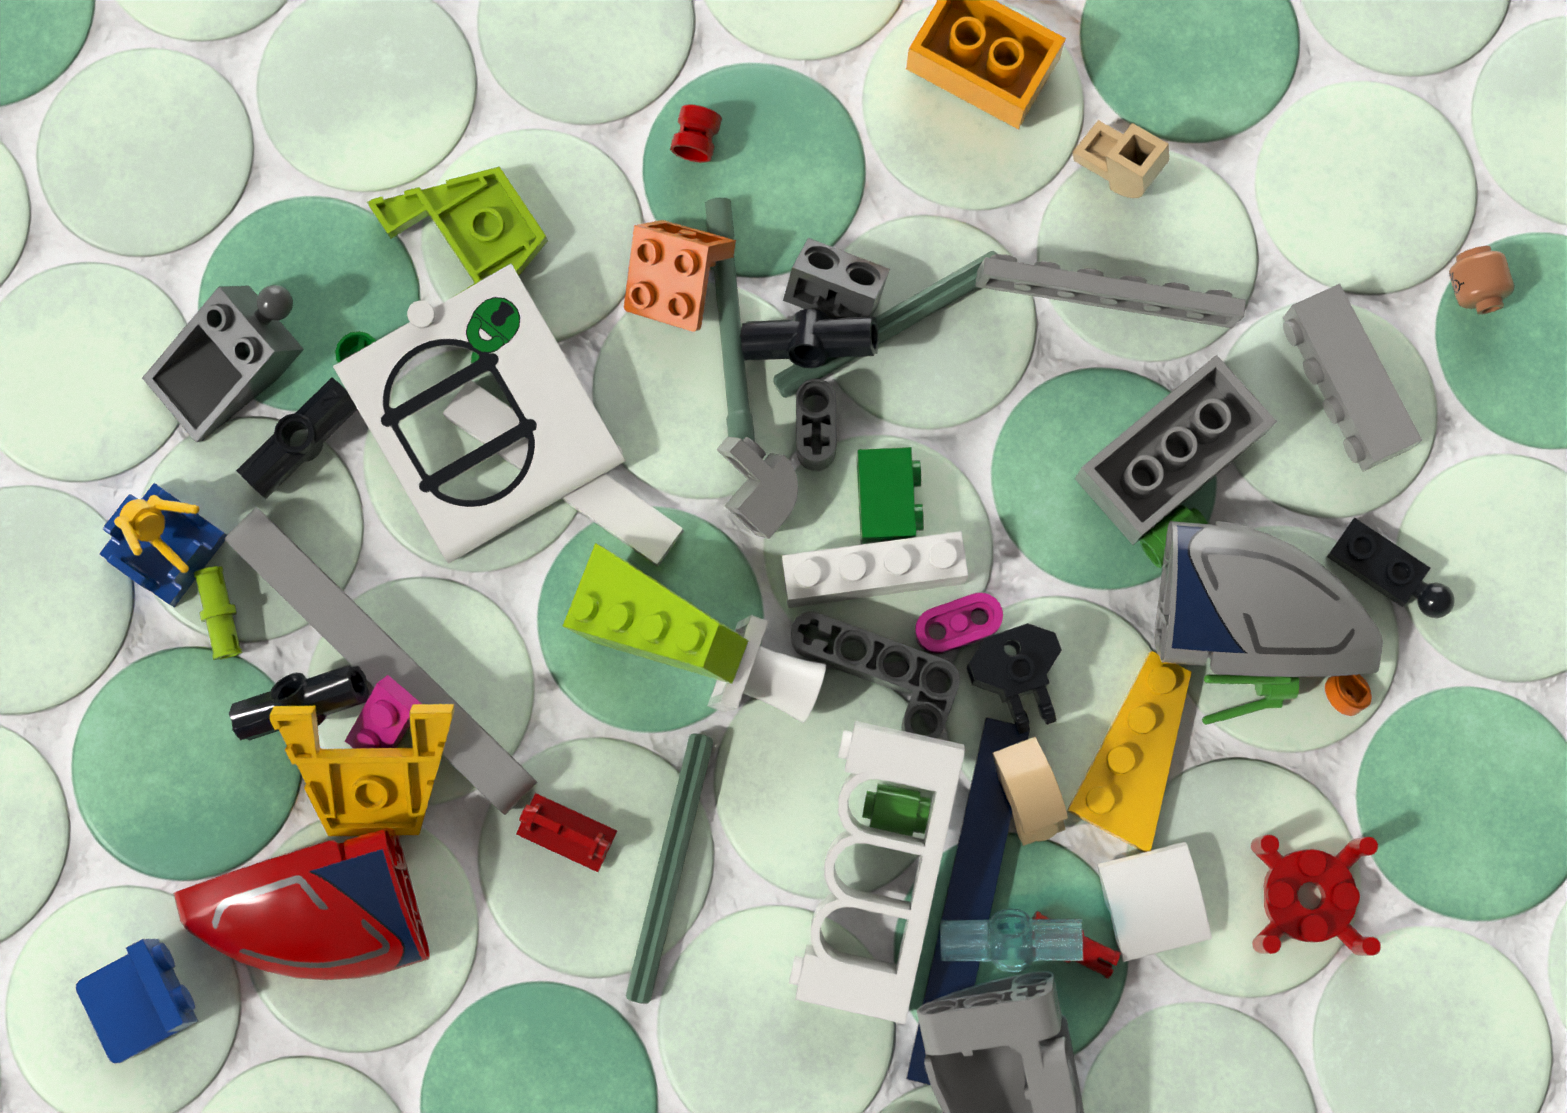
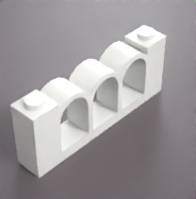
M855 721L853 732L843 731L838 758L847 759L844 772L851 774L845 779L839 793L838 814L846 831L839 834L831 842L826 854L824 878L831 894L818 904L812 917V945H806L804 958L794 957L789 984L798 985L795 1000L897 1023H906L964 758V744ZM870 779L885 780L934 791L924 839L875 829L859 823L852 815L848 805L851 792L860 783ZM856 843L871 844L920 855L910 902L859 891L846 886L839 879L835 870V861L838 855L846 847ZM842 907L858 908L906 919L897 964L843 953L832 948L826 942L821 931L824 919L832 911Z

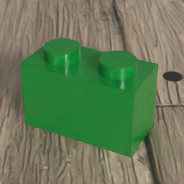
M911 447L858 449L856 462L861 545L916 537V531L924 530L923 504H915L914 487H921L920 460H912Z

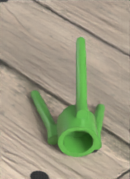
M1208 674L1204 677V681L1208 684H1255L1257 695L1265 696V698L1204 716L1202 722L1208 725L1267 708H1282L1284 699L1297 698L1299 693V677Z

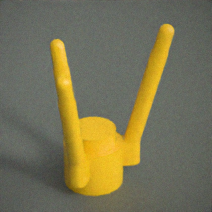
M156 495L150 496L148 501L135 499L125 504L120 512V516L115 518L114 524L122 530L133 554L136 556L142 554V548L138 540L148 541L179 571L187 573L189 570L188 565L160 537L165 528V518L161 511L197 514L200 510L199 507L189 503L162 500Z

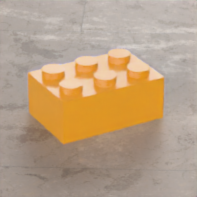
M937 0L909 47L906 69L1019 130L1057 65L1066 38L995 0Z

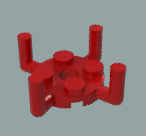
M1264 835L1252 840V851L1269 868L1263 885V904L1270 923L1253 939L1252 945L1256 952L1262 954L1277 953L1281 948L1280 939L1284 935L1303 942H1322L1337 936L1355 955L1374 956L1380 952L1381 944L1375 937H1363L1350 924L1355 915L1360 894L1349 869L1361 857L1373 855L1377 852L1378 843L1374 838L1363 837L1353 839L1335 857L1315 849L1300 850L1282 856L1277 851L1279 841L1274 835ZM1307 882L1316 885L1321 893L1319 905L1311 910L1303 907L1298 899L1300 887Z

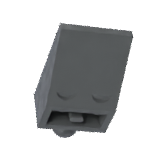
M279 285L267 286L260 291L259 295L250 286H219L142 377L196 443L202 442L277 381L304 350L279 321L286 318L292 311L293 299L290 292Z

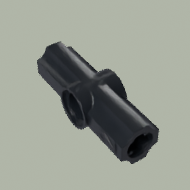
M816 309L800 310L794 315L793 320L749 321L742 324L740 334L741 351L745 360L789 359L795 365L803 368L820 367L826 362L827 358L874 356V354L878 353L879 347L878 324L875 317L830 318L826 313Z
M331 377L299 410L281 418L275 426L274 434L236 471L263 498L267 499L303 462L316 458L322 451L323 443L358 410L347 390ZM302 429L308 430V438L304 444L297 447L290 446V438L293 433Z
M347 665L308 679L303 673H291L279 680L272 687L271 691L233 703L229 711L232 730L240 740L248 739L249 741L279 731V729L274 730L270 722V713L274 706H315L317 724L319 726L326 719L327 715L367 702L369 690L366 684V676L358 665L354 667Z

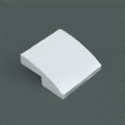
M1186 842L1097 864L1105 905L1111 915L1117 948L1121 952L1120 957L1123 962L1212 939L1202 892Z

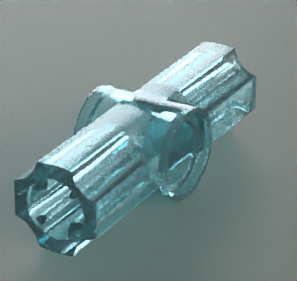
M1003 909L996 912L991 917V920H941L942 961H993V964L998 969L1007 972H1018L1027 969L1033 961L1083 960L1082 919H1031L1022 910Z

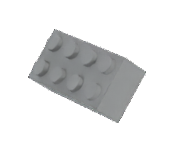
M1216 355L1082 466L1075 480L1130 543L1134 545L1155 525L1187 501L1263 437L1277 421Z

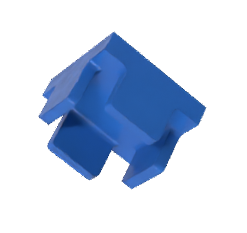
M155 483L152 484L141 498L148 501L150 496L156 495L162 500L181 502ZM129 494L103 527V531L112 537L99 554L137 584L151 591L167 604L175 607L196 580L194 572L205 568L225 542L224 538L227 534L199 514L162 510L161 512L165 518V528L160 537L188 565V572L182 573L148 541L138 540L142 548V554L136 556L130 549L122 530L114 524L115 518L120 516V512L125 504L131 500L138 499Z

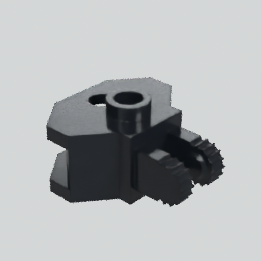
M1027 623L984 638L966 667L971 684L999 694L1002 703L1007 702L1017 731L1020 734L1030 731L1029 718L1020 700V697L1027 694H1034L1040 717L1047 725L1056 722L1055 711L1046 688L1050 684L1047 673L1062 651L1056 633ZM1004 646H1012L1016 650V656L1008 655L1004 650Z

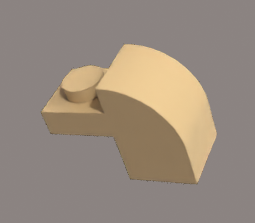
M1098 120L1073 151V159L1078 164L1109 181L1111 191L1128 198H1140L1169 162V144L1133 123L1122 134Z
M1033 737L993 752L997 777L1011 805L1016 832L1022 845L1025 846L1035 841H1046L1056 833L1064 831V820L1068 819L1066 807L1053 771L1037 738Z

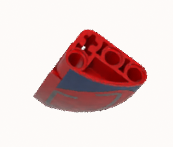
M381 829L345 840L343 843L329 840L212 878L173 893L180 922L189 933L226 956L266 972L297 979H359L385 974L429 960L430 958L427 938L402 845L398 835L391 829Z

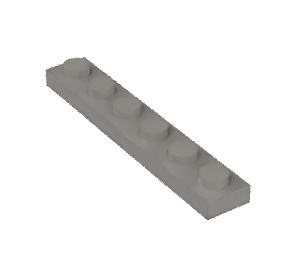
M1004 254L992 255L991 258L985 257L977 270L975 287L1226 328H1232L1245 314L1246 300L1232 298V293L1224 290H1209L1206 293L1190 291L1189 286L1181 283H1166L1163 286L1147 284L1146 279L1138 276H1123L1120 279L1104 277L1103 272L1096 269H1079L1077 272L1061 270L1060 265L1046 261L1030 265L1018 263L1015 257Z

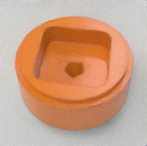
M1360 674L1331 676L1325 683V693L1329 702L1338 712L1344 715H1357L1371 703L1370 687Z

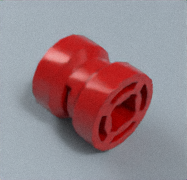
M682 106L678 117L680 130L673 136L670 146L671 152L688 161L698 163L710 162L715 148L712 139L719 132L722 117L717 112L703 106Z

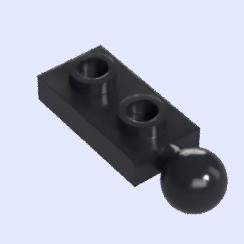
M1355 517L1327 555L1329 559L1401 607L1408 602L1411 596L1417 598L1419 609L1430 618H1442L1448 615L1454 607V594L1448 586L1442 583L1427 584L1422 581L1431 569L1429 566Z

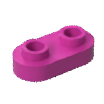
M974 593L928 609L921 614L916 623V641L928 653L943 654L984 640V638L994 635L1001 626L1003 620L1002 607L993 596L987 593ZM975 610L983 611L987 616V622L983 625L975 624L971 619V613ZM932 625L942 626L945 630V637L940 640L933 639L929 635V628Z

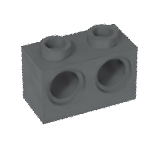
M808 238L791 269L783 301L803 309L822 311L830 318L872 317L880 302L890 269Z

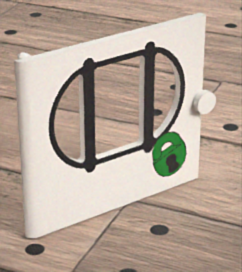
M512 264L507 265L435 308L425 301L413 302L407 311L409 323L333 366L441 554L448 563L465 555L626 461L622 454V448L617 446ZM444 346L465 348L479 354V359L396 408L391 407V395L395 381L406 364L417 355L427 350ZM488 371L492 372L516 413L519 424L434 474L428 475L400 428V422ZM523 438L528 439L527 456L520 473L501 492L479 500L456 499L440 492V486L519 440Z

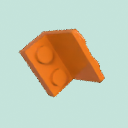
M666 220L634 225L624 310L692 332L700 330L702 327L710 267H714L716 261L734 257L736 240Z

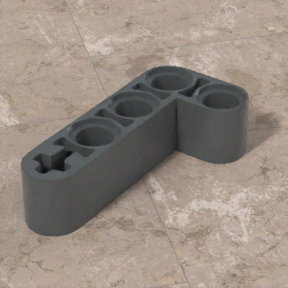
M806 612L795 619L791 627V643L798 654L911 696L902 719V731L916 734L911 728V717L918 713H926L932 717L935 723V730L928 737L938 739L945 727L960 684L959 672L954 664L820 613ZM814 625L818 627V635L827 640L831 639L832 631L839 633L834 641L833 654L825 653L828 643L819 639H814L811 645L803 643L804 635L799 631H808L810 626ZM849 640H857L865 647L866 655L860 661H848L841 654L840 648L842 644ZM893 655L902 657L907 662L908 672L902 677H891L885 672L883 662L886 658ZM933 671L945 673L950 680V689L944 693H934L926 684V676Z

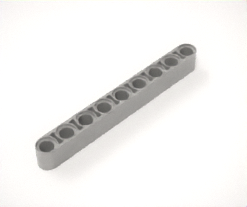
M255 507L224 538L353 667L358 665L365 674L366 680L374 688L380 680L389 675L422 704H454L455 711L442 755L500 812L506 815L537 783L489 733L261 510Z

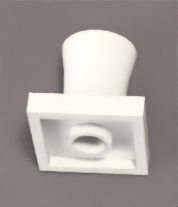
M753 615L739 621L735 632L749 640L733 683L730 684L717 680L707 706L721 712L731 711L738 708L742 694H746L778 708L804 723L810 715L820 692L826 664L795 658L761 647L760 644L769 621Z

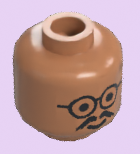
M1490 246L1475 247L1457 255V262L1450 268L1449 276L1460 307L1476 309L1479 315L1488 314L1503 308V300L1510 296L1515 289L1505 255L1499 251H1492Z

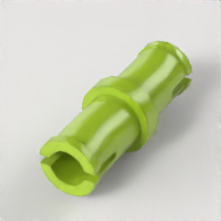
M222 566L208 567L194 572L203 607L199 615L201 622H206L213 651V660L227 659L243 653L240 648L233 618L237 614L235 604H230Z

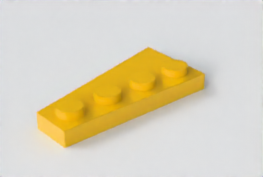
M1153 651L1148 653L1067 809L1071 814L1142 852L1151 851L1191 671L1175 663L1161 662L1159 655Z

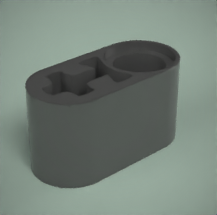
M810 379L805 381L796 393V454L803 467L812 471H821L832 464L836 455V394L828 382L822 379ZM819 395L827 401L828 406L823 411L811 412L806 409L803 403L809 396ZM812 428H820L822 450L819 455L812 454V448L810 447L812 443Z

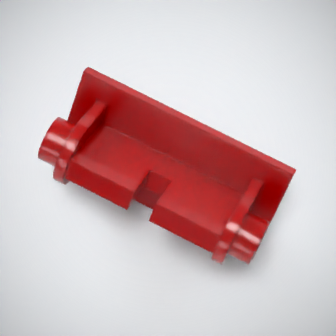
M535 793L530 805L527 804L519 819L521 824L516 835L599 872L618 831Z

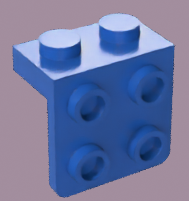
M141 939L126 947L127 955L80 979L76 984V992L108 1059L112 1063H122L198 1022L193 1011L195 1009L194 1000L188 989L183 984H180L173 970L175 967L174 959L164 943H160L159 939Z

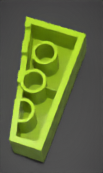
M597 543L593 547L562 626L593 643L730 684L734 681L749 641L634 565Z

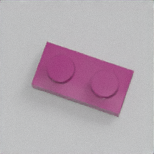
M387 675L376 684L345 742L352 748H397L410 726L409 713L412 705L422 703Z

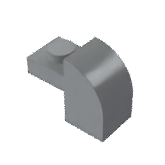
M727 437L716 450L747 478V481L727 502L725 507L755 535L770 539L788 518L795 506L798 494V481L795 470L785 455L770 453L763 460L766 455L765 451L748 437H745L744 440Z

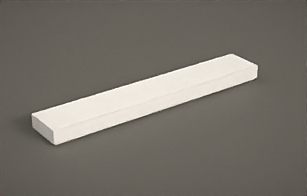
M473 381L468 382L461 388L443 412V415L448 420L483 444L519 424V419L512 408ZM523 438L497 454L521 470L527 456L528 439ZM606 474L599 476L561 498L657 567L684 532L683 528Z

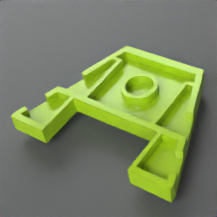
M500 166L448 179L446 184L422 190L420 187L405 190L403 195L384 199L382 196L367 202L390 239L430 216L473 280L474 284L471 286L509 264L513 265L519 276L548 242L545 233Z

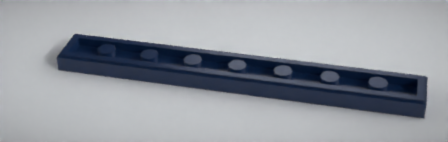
M987 717L984 721L922 1005L953 992L974 986L976 982L1012 816L1011 805L997 777L993 752L1028 740L1030 731L1020 734L1013 723ZM918 1020L906 1079L930 1085L924 1062L926 1053Z

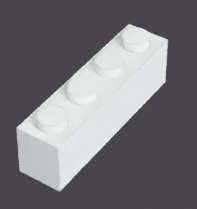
M962 531L782 555L788 608L963 585L968 577Z

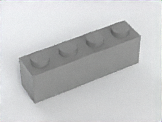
M1335 285L1293 304L1283 316L1285 321L1283 323L1284 333L1291 345L1298 346L1305 360L1303 361V368L1307 378L1313 385L1317 384L1325 398L1323 406L1326 415L1333 424L1338 423L1345 437L1343 444L1350 460L1358 463L1364 472L1411 450L1421 442L1422 439L1341 285Z

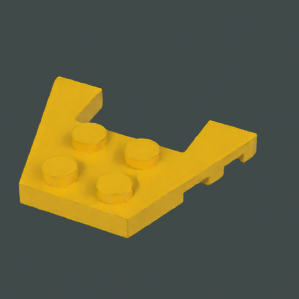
M454 704L412 705L409 715L413 748L353 749L320 748L315 706L273 707L270 713V722L274 730L279 729L287 745L285 751L291 763L297 765L306 783L304 789L328 836H361L385 828L394 830L396 835L420 834L454 715Z

